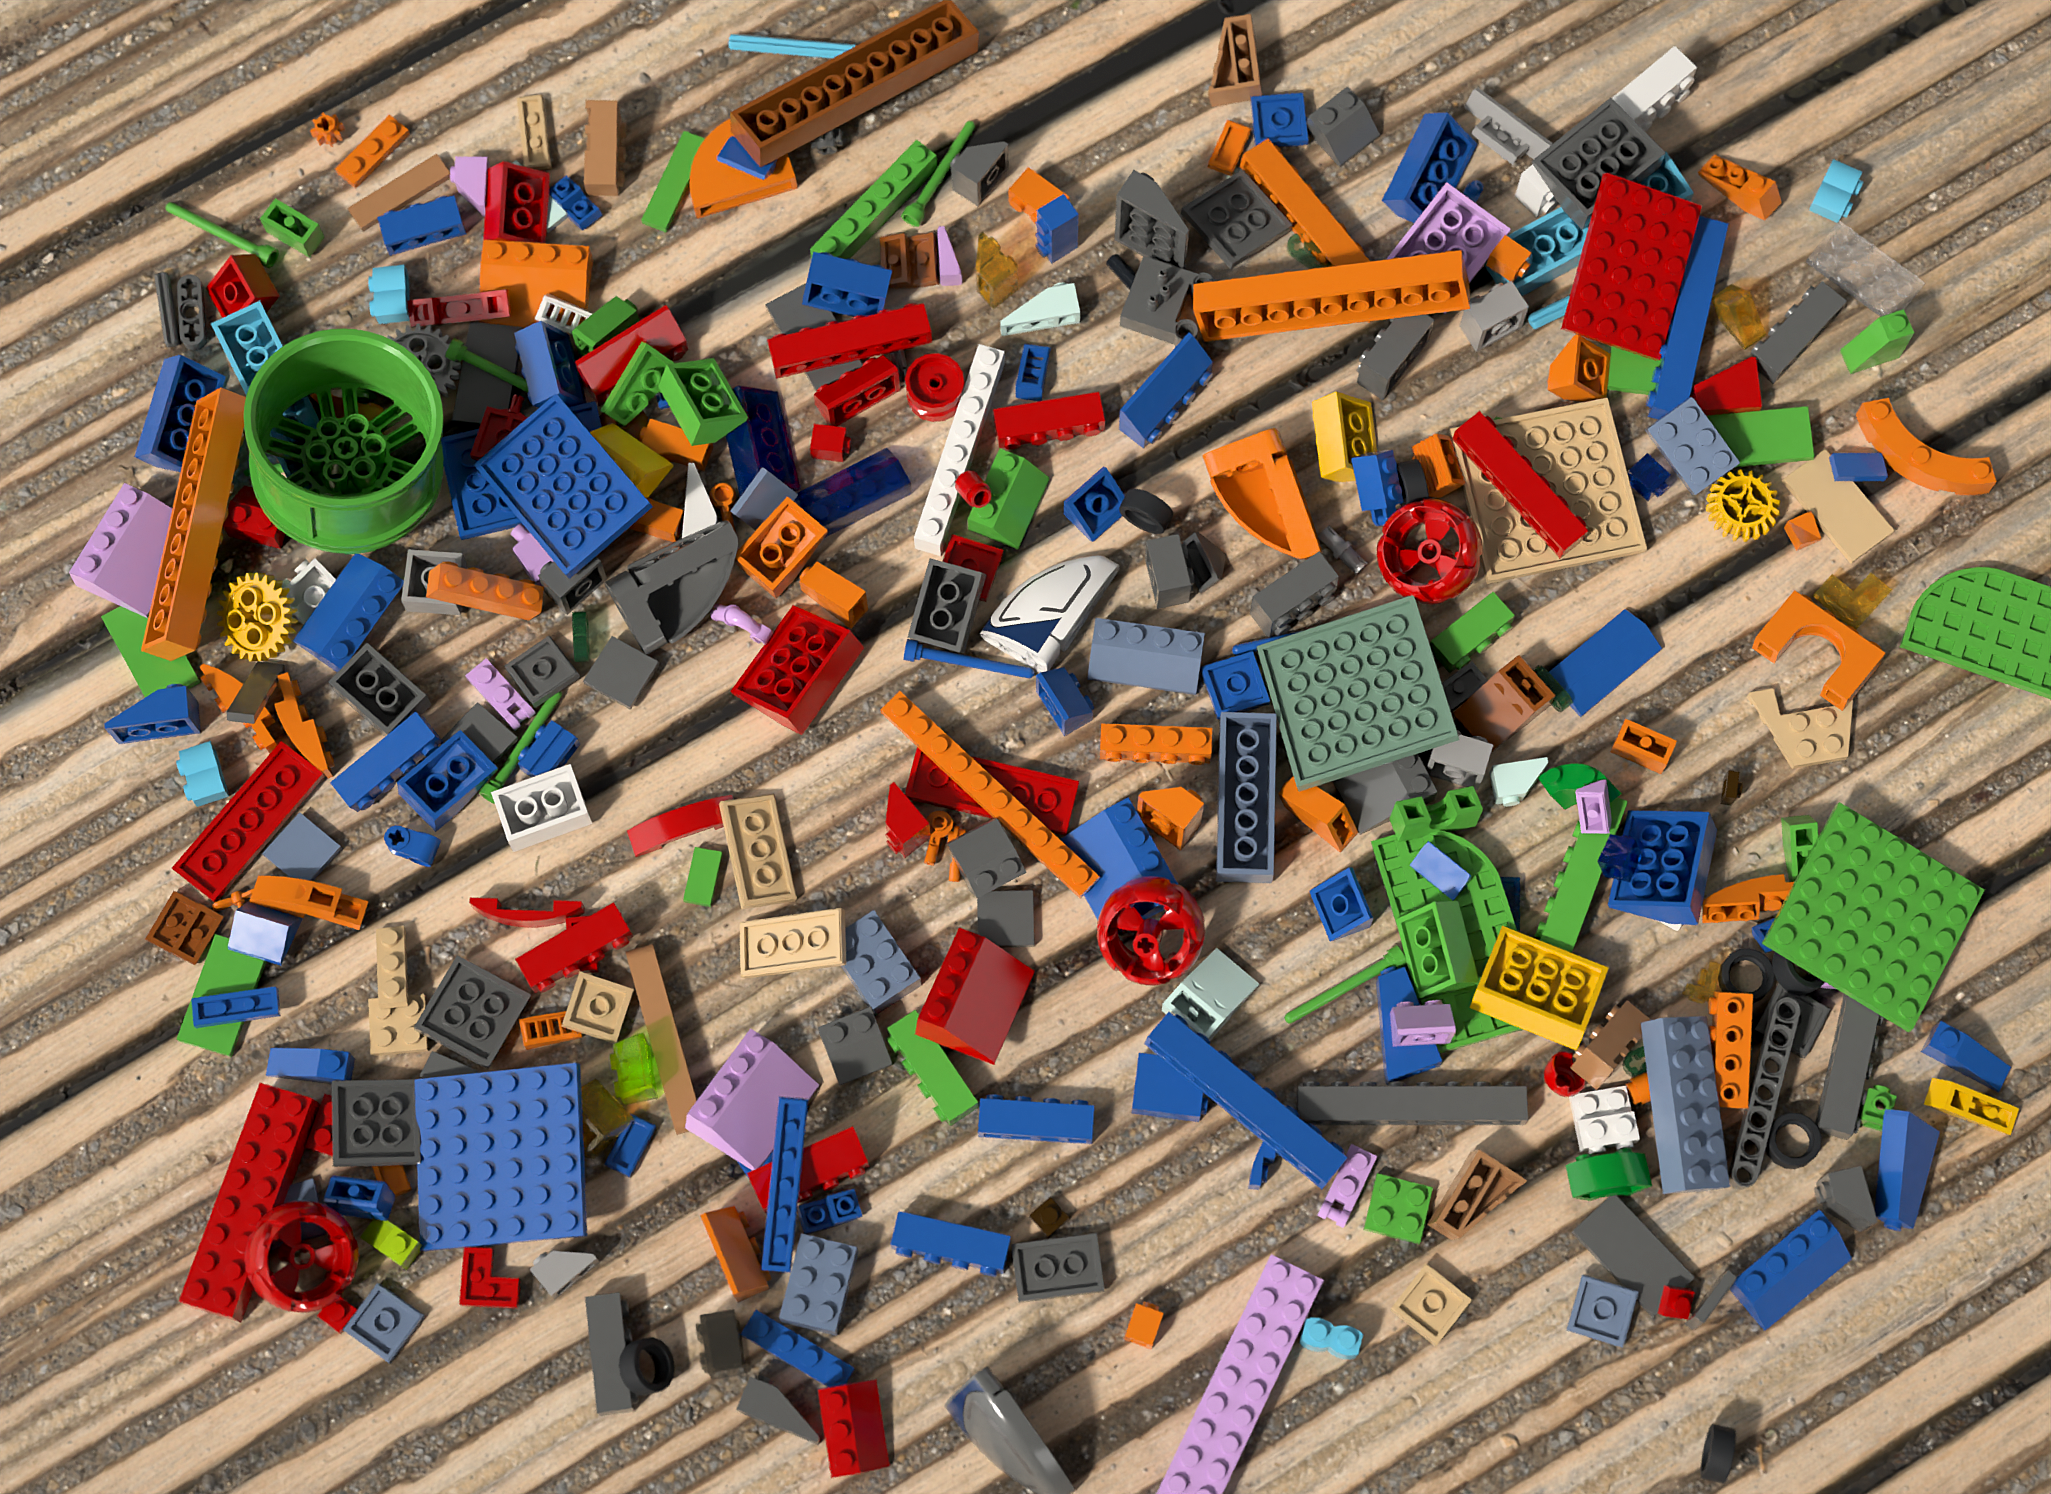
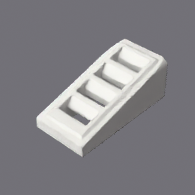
M547 293L543 297L535 319L572 334V331L578 326L581 316L587 319L593 313ZM550 304H554L555 307L551 317L546 316ZM564 308L566 310L561 319V322L557 321L556 319L558 317L560 309ZM571 312H574L576 315L571 326H569L567 321Z

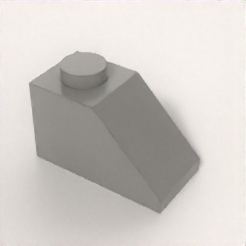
M551 1251L549 1254L544 1252L533 1261L534 1266L530 1270L554 1299H557L600 1262L594 1254Z

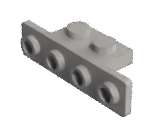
M1478 87L1472 91L1465 104V109L1479 118L1481 122L1475 126L1471 134L1498 153L1504 160L1513 165L1525 154L1534 160L1553 144Z

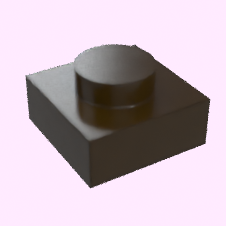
M1728 770L1724 776L1720 804L1732 806L1736 798L1741 797L1743 782L1739 781L1740 772Z
M1051 1197L1029 1215V1218L1047 1238L1069 1220L1067 1214Z

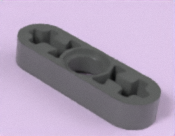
M188 274L181 277L177 283L180 339L187 349L196 351L203 348L207 342L204 287L197 276ZM189 284H194L195 286L192 288L194 299H190L189 293L186 290L189 288ZM190 307H197L199 309L198 315L194 318H187L185 316L186 310ZM190 326H194V330L198 335L193 342L189 339L192 337Z

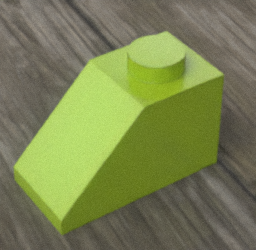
M374 1218L360 1237L405 1270H408L421 1252L420 1247L422 1245L417 1240L389 1221L375 1220Z

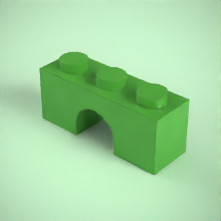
M1474 786L1448 791L1444 799L1433 805L1426 806L1422 796L1397 801L1389 820L1398 842L1422 838L1439 830L1451 832L1475 827L1483 808Z

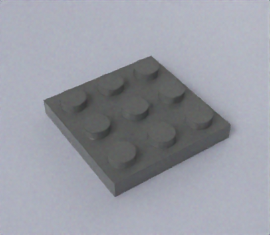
M1240 170L1182 207L1180 213L1230 269L1291 231L1293 226L1243 170Z
M457 955L415 1024L414 1030L489 1070L530 1001L531 995Z
M415 1079L332 1081L333 1167L417 1165L421 1162L420 1128L416 1120Z

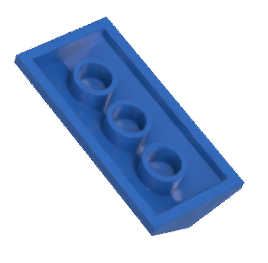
M1624 609L1548 672L1544 679L1582 717L1659 653L1662 647L1647 625Z

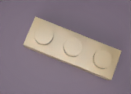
M397 926L376 929L379 1008L388 1009L409 1006L405 927Z

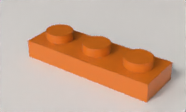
M389 114L335 168L337 174L356 189L410 135L409 130Z

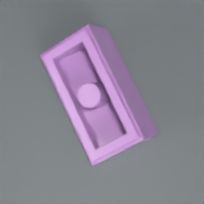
M1600 780L1576 789L1581 833L1609 834L1612 817L1607 780Z

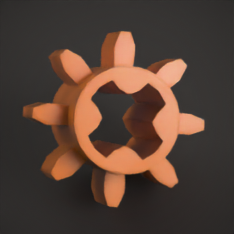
M322 113V116L317 120H312L316 128L310 131L313 137H317L320 146L325 143L333 147V144L338 140H343L340 132L345 130L342 122H338L336 114L329 116Z

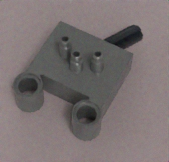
M1118 254L1112 255L1107 260V266L1130 290L1120 315V327L1174 344L1175 347L1183 339L1179 335L1183 332L1191 333L1197 340L1198 328L1195 322L1190 319L1178 320L1188 294L1191 295L1193 300V284L1207 281L1214 282L1215 279L1212 275L1204 272L1197 274L1143 256L1136 274Z

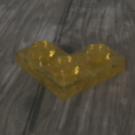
M1870 573L1853 591L1832 574L1815 592L1813 597L1844 623L1857 630L1889 595L1892 589L1874 574Z

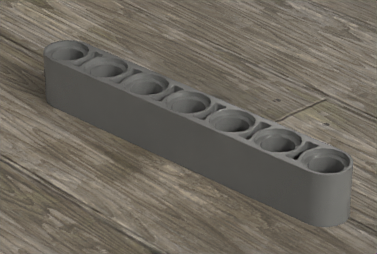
M1785 997L1780 999L1772 1006L1769 1013L1748 1095V1108L1744 1110L1728 1172L1729 1183L1738 1190L1749 1188L1757 1181L1800 1016V1006L1792 998ZM1779 1006L1789 1007L1792 1012L1791 1018L1785 1019L1781 1017ZM1777 1032L1783 1035L1785 1039L1783 1046L1773 1043L1772 1033ZM1767 1059L1776 1062L1778 1066L1776 1073H1770L1766 1070L1765 1061ZM1762 1086L1769 1089L1771 1093L1770 1100H1763L1758 1096L1759 1087ZM1752 1114H1759L1763 1118L1764 1125L1762 1128L1752 1125L1750 1121ZM1745 1141H1751L1756 1145L1757 1152L1755 1155H1749L1744 1151L1743 1145ZM1739 1168L1748 1171L1750 1175L1748 1183H1742L1737 1179L1736 1172Z

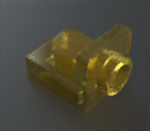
M1710 961L1705 969L1700 968L1697 984L1701 985V987L1687 983L1683 988L1682 995L1688 996V1000L1695 1003L1709 1002V998L1713 997L1721 964Z

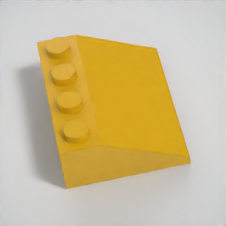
M1502 926L1470 1008L1577 1051L1609 968Z

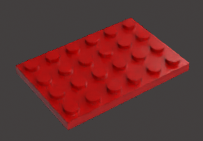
M1610 173L1603 174L1561 329L1655 361L1660 360V349L1665 344L1702 205Z

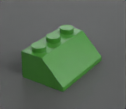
M714 358L666 365L658 387L691 446L715 443L747 420L748 416Z
M999 449L985 479V482L991 489V500L982 508H972L968 517V530L1018 550L1050 478L1025 458Z
M1435 901L1396 919L1411 981L1418 1000L1459 991L1479 982L1458 901Z

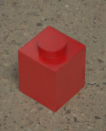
M814 424L810 444L811 458L843 462L845 453L849 454L851 448V438L847 437L846 428Z

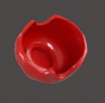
M1559 1051L1554 1054L1547 1062L1543 1072L1544 1081L1547 1086L1562 1097H1574L1584 1089L1586 1082L1571 1069V1066L1574 1064L1573 1053Z

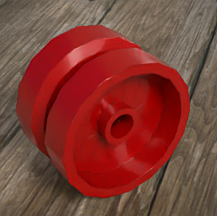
M933 353L921 356L910 365L905 377L907 402L913 413L921 419L931 422L946 421L955 416L964 390L963 371L956 361L947 355Z

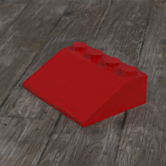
M792 605L774 630L768 643L763 645L730 692L780 725L803 735L864 647L850 630Z
M959 927L919 1014L915 1035L995 1065L1035 971L986 937Z

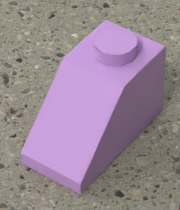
M455 157V166H451L450 169L451 182H455L458 193L482 216H485L488 169L491 168L488 158Z

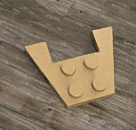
M1774 688L1749 692L1747 695L1749 702L1757 709L1761 721L1769 728L1774 736L1773 740L1792 769L1847 759L1853 699L1843 711L1833 705L1831 707L1780 715Z

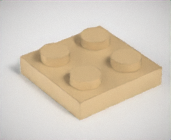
M579 972L562 1027L616 1044L633 989Z
M425 994L408 995L409 1006L388 1009L379 1008L378 998L368 999L370 1054L372 1056L429 1051L428 1037L414 1030L415 1024L427 1006Z
M1425 1264L1390 1311L1434 1346H1437L1472 1299L1429 1265Z

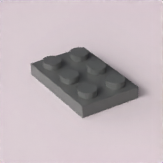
M1097 1233L1011 1244L1018 1303L1104 1292Z

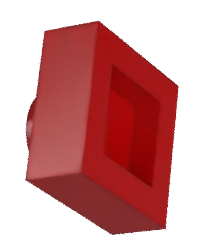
M1664 1285L1658 1313L1665 1317L1688 1320L1695 1292L1688 1288Z
M340 1297L331 1305L323 1308L317 1316L339 1334H342L343 1329L357 1309Z

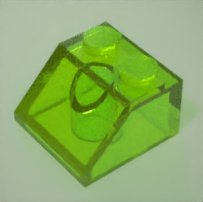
M644 1033L636 1034L613 1044L614 1053L609 1054L612 1071L617 1070L618 1081H614L616 1098H621L624 1105L658 1099L650 1045Z

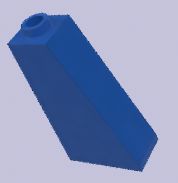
M1396 966L1381 971V976H1378L1376 981L1386 1085L1390 1082H1398L1439 1067L1442 1063L1436 1044L1393 1046L1390 1018L1392 1007H1397V1003L1413 1002L1414 1006H1420L1405 967L1397 969Z
M1885 1109L1883 1118L1875 1214L1876 1218L1884 1222V1227L1894 1231H1901V1228L1914 1229L1940 1133L1909 1111Z

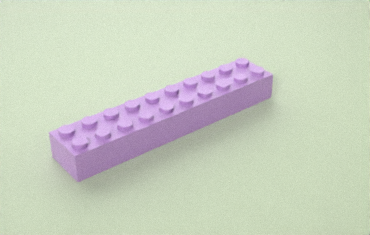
M1270 1255L1156 1494L1223 1493L1323 1282L1322 1279Z

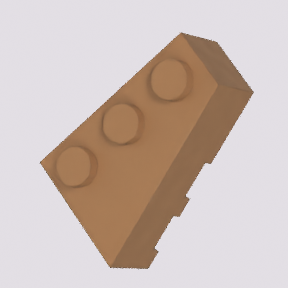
M1251 14L1225 18L1218 46V56L1213 68V78L1208 90L1211 107L1250 101L1251 96H1263L1255 30Z
M585 100V109H587L589 116L588 125H585L587 149L584 156V186L586 193L591 196H619V186H624V171L620 170L621 162H625L626 150L625 146H622V138H627V123L622 122L617 101Z
M1628 1000L1621 1008L1615 1005L1605 1017L1609 1022L1604 1027L1599 1024L1589 1036L1592 1039L1591 1043L1588 1046L1583 1043L1573 1055L1576 1061L1571 1066V1069L1596 1090L1641 1039V1023L1651 1020Z
M1480 1149L1469 1153L1427 1225L1450 1240L1459 1239L1527 1180Z

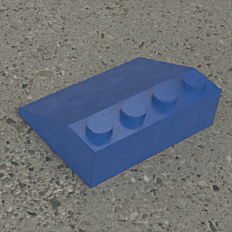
M1129 797L1103 810L1060 839L1100 876V879L1084 894L1097 920L1110 894L1130 880L1145 876H1158L1170 880V883L1178 885ZM1144 901L1134 904V908L1143 920L1165 910L1163 909L1164 905L1155 902ZM1118 929V934L1125 930Z
M1628 810L1608 901L1609 908L1668 924L1698 925L1717 834V828L1710 812Z

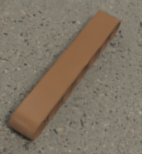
M649 944L626 951V956L676 1134L680 1135L690 1132L685 1128L687 1113L696 1103L697 1097L654 945Z

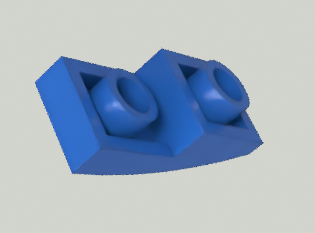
M567 175L549 188V195L567 213L568 218L581 231L585 230L602 216L600 209L584 195L582 189Z
M1264 1142L1261 1144L1254 1160L1248 1189L1259 1190L1261 1182L1266 1183L1268 1166L1263 1165V1162L1273 1163L1275 1155L1280 1156Z
M855 1189L829 1195L825 1199L797 1207L803 1233L806 1235L862 1217Z

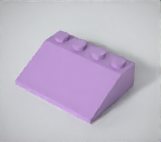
M1446 182L1387 259L1462 250L1470 283L1486 263L1492 250L1504 235H1508L1511 229Z
M124 483L69 571L75 585L148 618L172 508L150 494Z
M750 1028L687 1113L685 1128L746 1167L755 1170L765 1163L773 1151L779 1096L808 1098L809 1101L819 1088V1084L775 1043Z

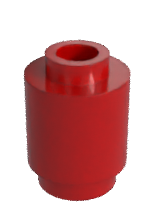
M965 471L957 478L955 489L970 506L982 508L990 502L991 489L977 472Z

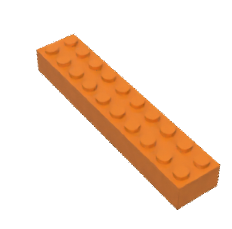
M1462 250L1193 284V311L1204 342L1470 309L1469 279Z
M219 388L196 401L141 648L143 652L169 661L195 651L201 642L199 632L207 614L205 609L206 600L212 591L210 581L218 563L216 554L223 540V533L221 531L229 512L227 508L228 498L234 489V484L232 483L233 475L239 466L238 452L245 438L243 429L246 397L224 388Z

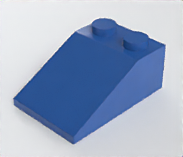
M170 684L165 689L156 690L104 723L105 729L118 744L201 733L199 702L187 686Z
M459 730L397 782L398 794L437 832L460 812L498 768Z

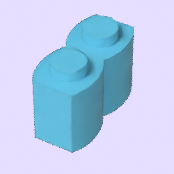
M1833 159L1809 211L1836 223L1839 222L1841 216L1847 218L1853 203L1849 202L1852 194L1858 195L1864 182L1859 180L1862 171Z
M405 265L373 268L372 276L368 277L369 290L374 292V300L369 302L371 316H375L379 324L410 321L407 300H410L408 271Z
M211 741L178 751L180 759L176 760L180 775L186 776L187 784L183 785V789L188 801L192 800L199 807L229 797L218 754Z
M1308 1318L1304 1322L1299 1344L1310 1351H1328L1337 1358L1348 1360L1354 1359L1358 1355L1363 1334L1350 1326L1340 1325L1334 1327V1325L1324 1319Z

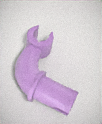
M717 603L713 606L717 610L711 609L710 616L713 620L722 621L728 626L736 625L751 634L750 638L758 644L762 642L766 645L773 634L771 629L755 621L737 605L725 606Z

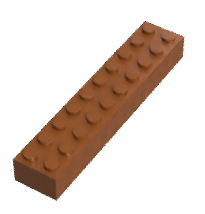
M942 0L730 112L731 133L761 168L978 52L979 31L952 0Z

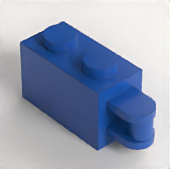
M1393 449L1368 452L1351 458L1362 511L1371 510L1372 520L1376 526H1384L1388 518L1396 511L1395 505L1404 503Z

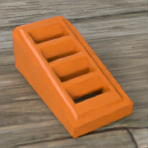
M566 1011L519 1019L523 1043L527 1050L582 1038V1033L574 1030L567 1033L566 1028L562 1027ZM555 1021H558L560 1034L555 1035L553 1026ZM547 1023L549 1036L544 1037L542 1024ZM535 1026L537 1038L532 1039L530 1027Z

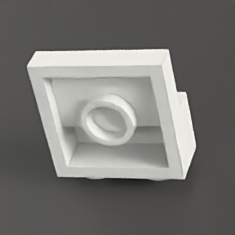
M315 558L311 562L305 559L294 570L297 575L291 581L285 578L281 587L290 589L287 598H295L290 606L291 608H297L298 611L293 613L292 616L302 625L305 624L336 580Z
M1626 1086L1578 1093L1574 1097H1569L1580 1152L1588 1151L1589 1154L1597 1155L1605 1153V1148L1617 1147V1150L1633 1148L1634 1143L1639 1141L1634 1111H1631Z

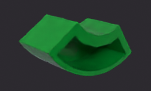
M1585 764L1561 765L1549 769L1538 777L1549 795L1564 810L1577 804L1576 789L1600 780H1607L1610 803L1622 794L1603 773Z
M1624 1148L1615 1153L1594 1157L1592 1154H1583L1576 1157V1162L1565 1165L1572 1198L1592 1201L1607 1196L1632 1195L1652 1187L1645 1154L1633 1152L1631 1148Z

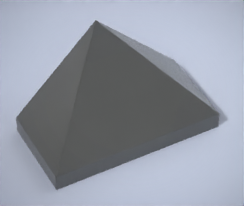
M1195 532L1183 542L1186 543L1188 558L1186 559L1187 568H1192L1195 584L1199 592L1204 593L1222 579L1226 553L1202 534Z

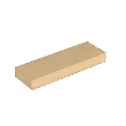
M543 94L516 97L524 167L539 171L552 169Z

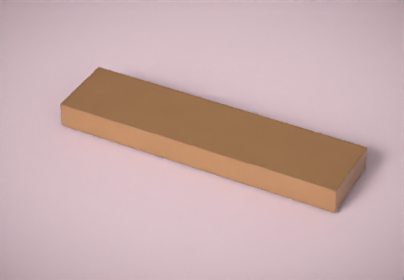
M436 153L348 207V212L363 232L378 223L377 217L383 216L388 211H398L450 179V172Z

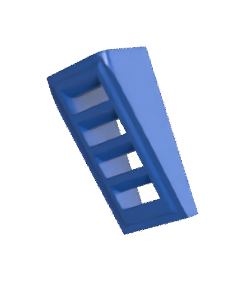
M1024 344L1015 386L1017 399L1042 401L1051 347ZM1028 356L1040 357L1043 360L1028 359ZM1027 366H1028V367H1036V368H1041V369L1026 368V367H1027ZM1025 376H1026V377H1032V378H1039V379L1037 380V379L1025 378Z

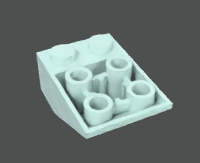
M1216 948L1164 1001L1162 1011L1165 1014L1170 1012L1173 1015H1180L1187 1021V1027L1195 1033H1202L1210 1041L1259 986V983Z

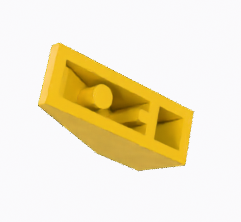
M1932 1078L1923 1104L2007 1135H2011L2019 1108L1957 1083Z

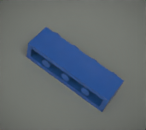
M414 712L330 783L349 808L357 812L366 810L374 803V799L379 794L391 790L396 785L395 781L402 775H406L417 766L420 760L428 757L439 748L438 745L443 740L422 715Z
M987 1095L986 1099L980 1098L978 1137L1092 1144L1094 1105H1089L1088 1101L1072 1100V1104L1060 1103L1059 1099L1045 1098L1043 1102H1032V1098L1024 1096L1015 1097V1100H1003L1004 1097L1001 1095Z
M898 1211L890 1245L891 1249L896 1250L895 1254L912 1258L913 1254L924 1256L923 1260L929 1263L940 1264L941 1260L952 1262L951 1267L968 1270L970 1266L979 1268V1273L996 1277L997 1273H1004L1011 1236Z

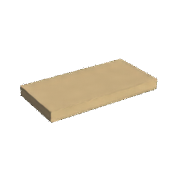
M1824 449L1814 456V460L1807 461L1786 476L1782 483L1807 512L1811 511L1817 525L1852 564L1892 535L1895 530L1853 481L1834 480L1829 460L1831 455Z
M768 794L721 801L719 807L741 909L796 901L797 895L775 795Z
M842 908L740 922L741 977L744 979L846 965L845 910Z

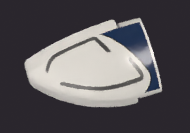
M1096 555L1065 561L1037 573L1019 585L1002 601L981 631L980 636L989 644L1036 672L1049 671L1060 655V650L1065 652L1119 571V565L1105 556Z

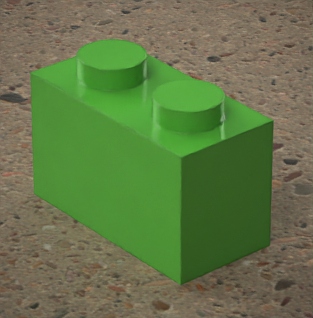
M276 198L260 218L267 233L309 258L325 238L318 223Z

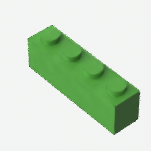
M914 1010L887 1028L889 1037L886 1040L895 1053L900 1051L905 1058L902 1064L908 1074L911 1076L915 1073L921 1082L917 1086L925 1099L931 1097L936 1106L933 1110L941 1122L946 1120L952 1126L978 1109V1102L940 1045L915 1035L919 1014Z

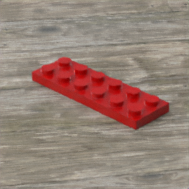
M280 741L173 865V871L214 903L219 901L325 775Z
M917 747L905 795L909 800L994 819ZM971 756L1052 833L1067 835L1079 781Z

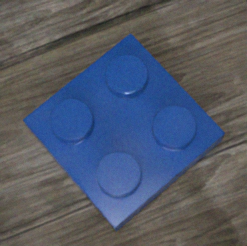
M1303 93L1251 96L1250 104L1255 146L1266 139H1269L1273 145L1278 147L1308 145Z
M1253 651L1200 668L1217 720H1220L1221 712L1243 713L1270 704V699Z

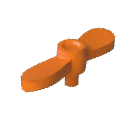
M253 889L245 893L236 891L231 894L230 898L215 902L212 905L213 911L224 910L233 904L240 908L245 899L251 897Z

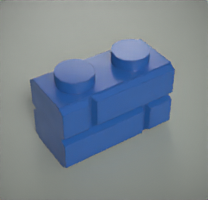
M551 720L547 726L543 724L535 734L536 741L532 746H526L521 751L518 760H520L518 765L531 778L563 767L580 746V742L576 736Z
M342 1176L331 1177L324 1197L326 1205L339 1212L342 1216L375 1218V1220L383 1221L388 1220L395 1201V1194L389 1189L386 1182Z

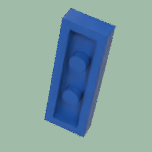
M276 986L191 998L193 1025L195 1028L281 1016L279 991Z

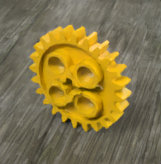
M246 573V576H238L237 582L229 583L232 591H223L227 599L226 601H219V604L224 609L217 612L219 616L223 617V620L218 622L217 625L224 626L225 630L221 632L220 636L228 637L225 646H233L232 653L240 654V659L268 661L269 658H277V652H285L283 644L292 643L288 634H296V631L291 628V624L298 623L297 619L292 618V614L298 610L290 606L295 598H287L290 589L281 588L283 581L275 580L274 575Z

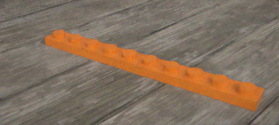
M901 691L880 709L881 713L984 810L993 818L996 817L999 823L1079 898L1100 879L1097 873Z

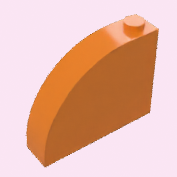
M731 119L721 123L704 139L697 150L691 166L689 185L696 218L706 217L797 189L796 177L788 154L777 159L774 172L764 180L717 160V156L727 140L734 135L731 133Z

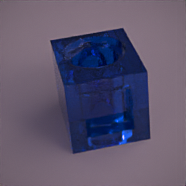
M1648 453L1627 473L1630 485L1647 501L1654 496L1659 498L1669 488L1667 482L1671 474Z

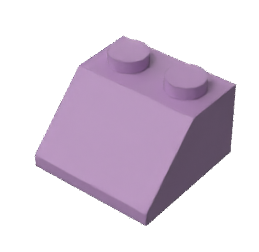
M1439 1000L1427 1001L1422 1006H1414L1413 1002L1397 1003V1007H1392L1390 1012L1393 1046L1449 1044L1456 1032L1450 1004H1442V1001Z

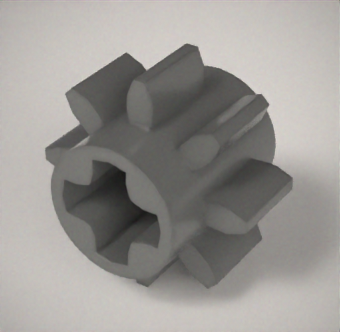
M834 128L811 141L812 149L817 148V152L822 155L834 154L837 151V146H842L841 129Z

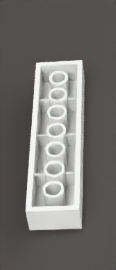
M1674 46L1612 99L1646 132L1651 127L1654 119L1657 117L1663 118L1670 111L1672 104L1676 101L1678 103L1682 102L1689 95V87L1695 80L1693 77L1697 67ZM1532 164L1521 174L1515 197L1537 218L1543 212L1545 214L1551 212L1557 205V200Z

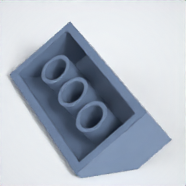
M1096 618L1087 679L1196 695L1205 633Z

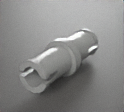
M1330 525L1318 535V539L1334 553L1333 557L1337 560H1342L1355 575H1358L1367 566L1368 562L1351 547L1352 544L1349 541L1345 542Z

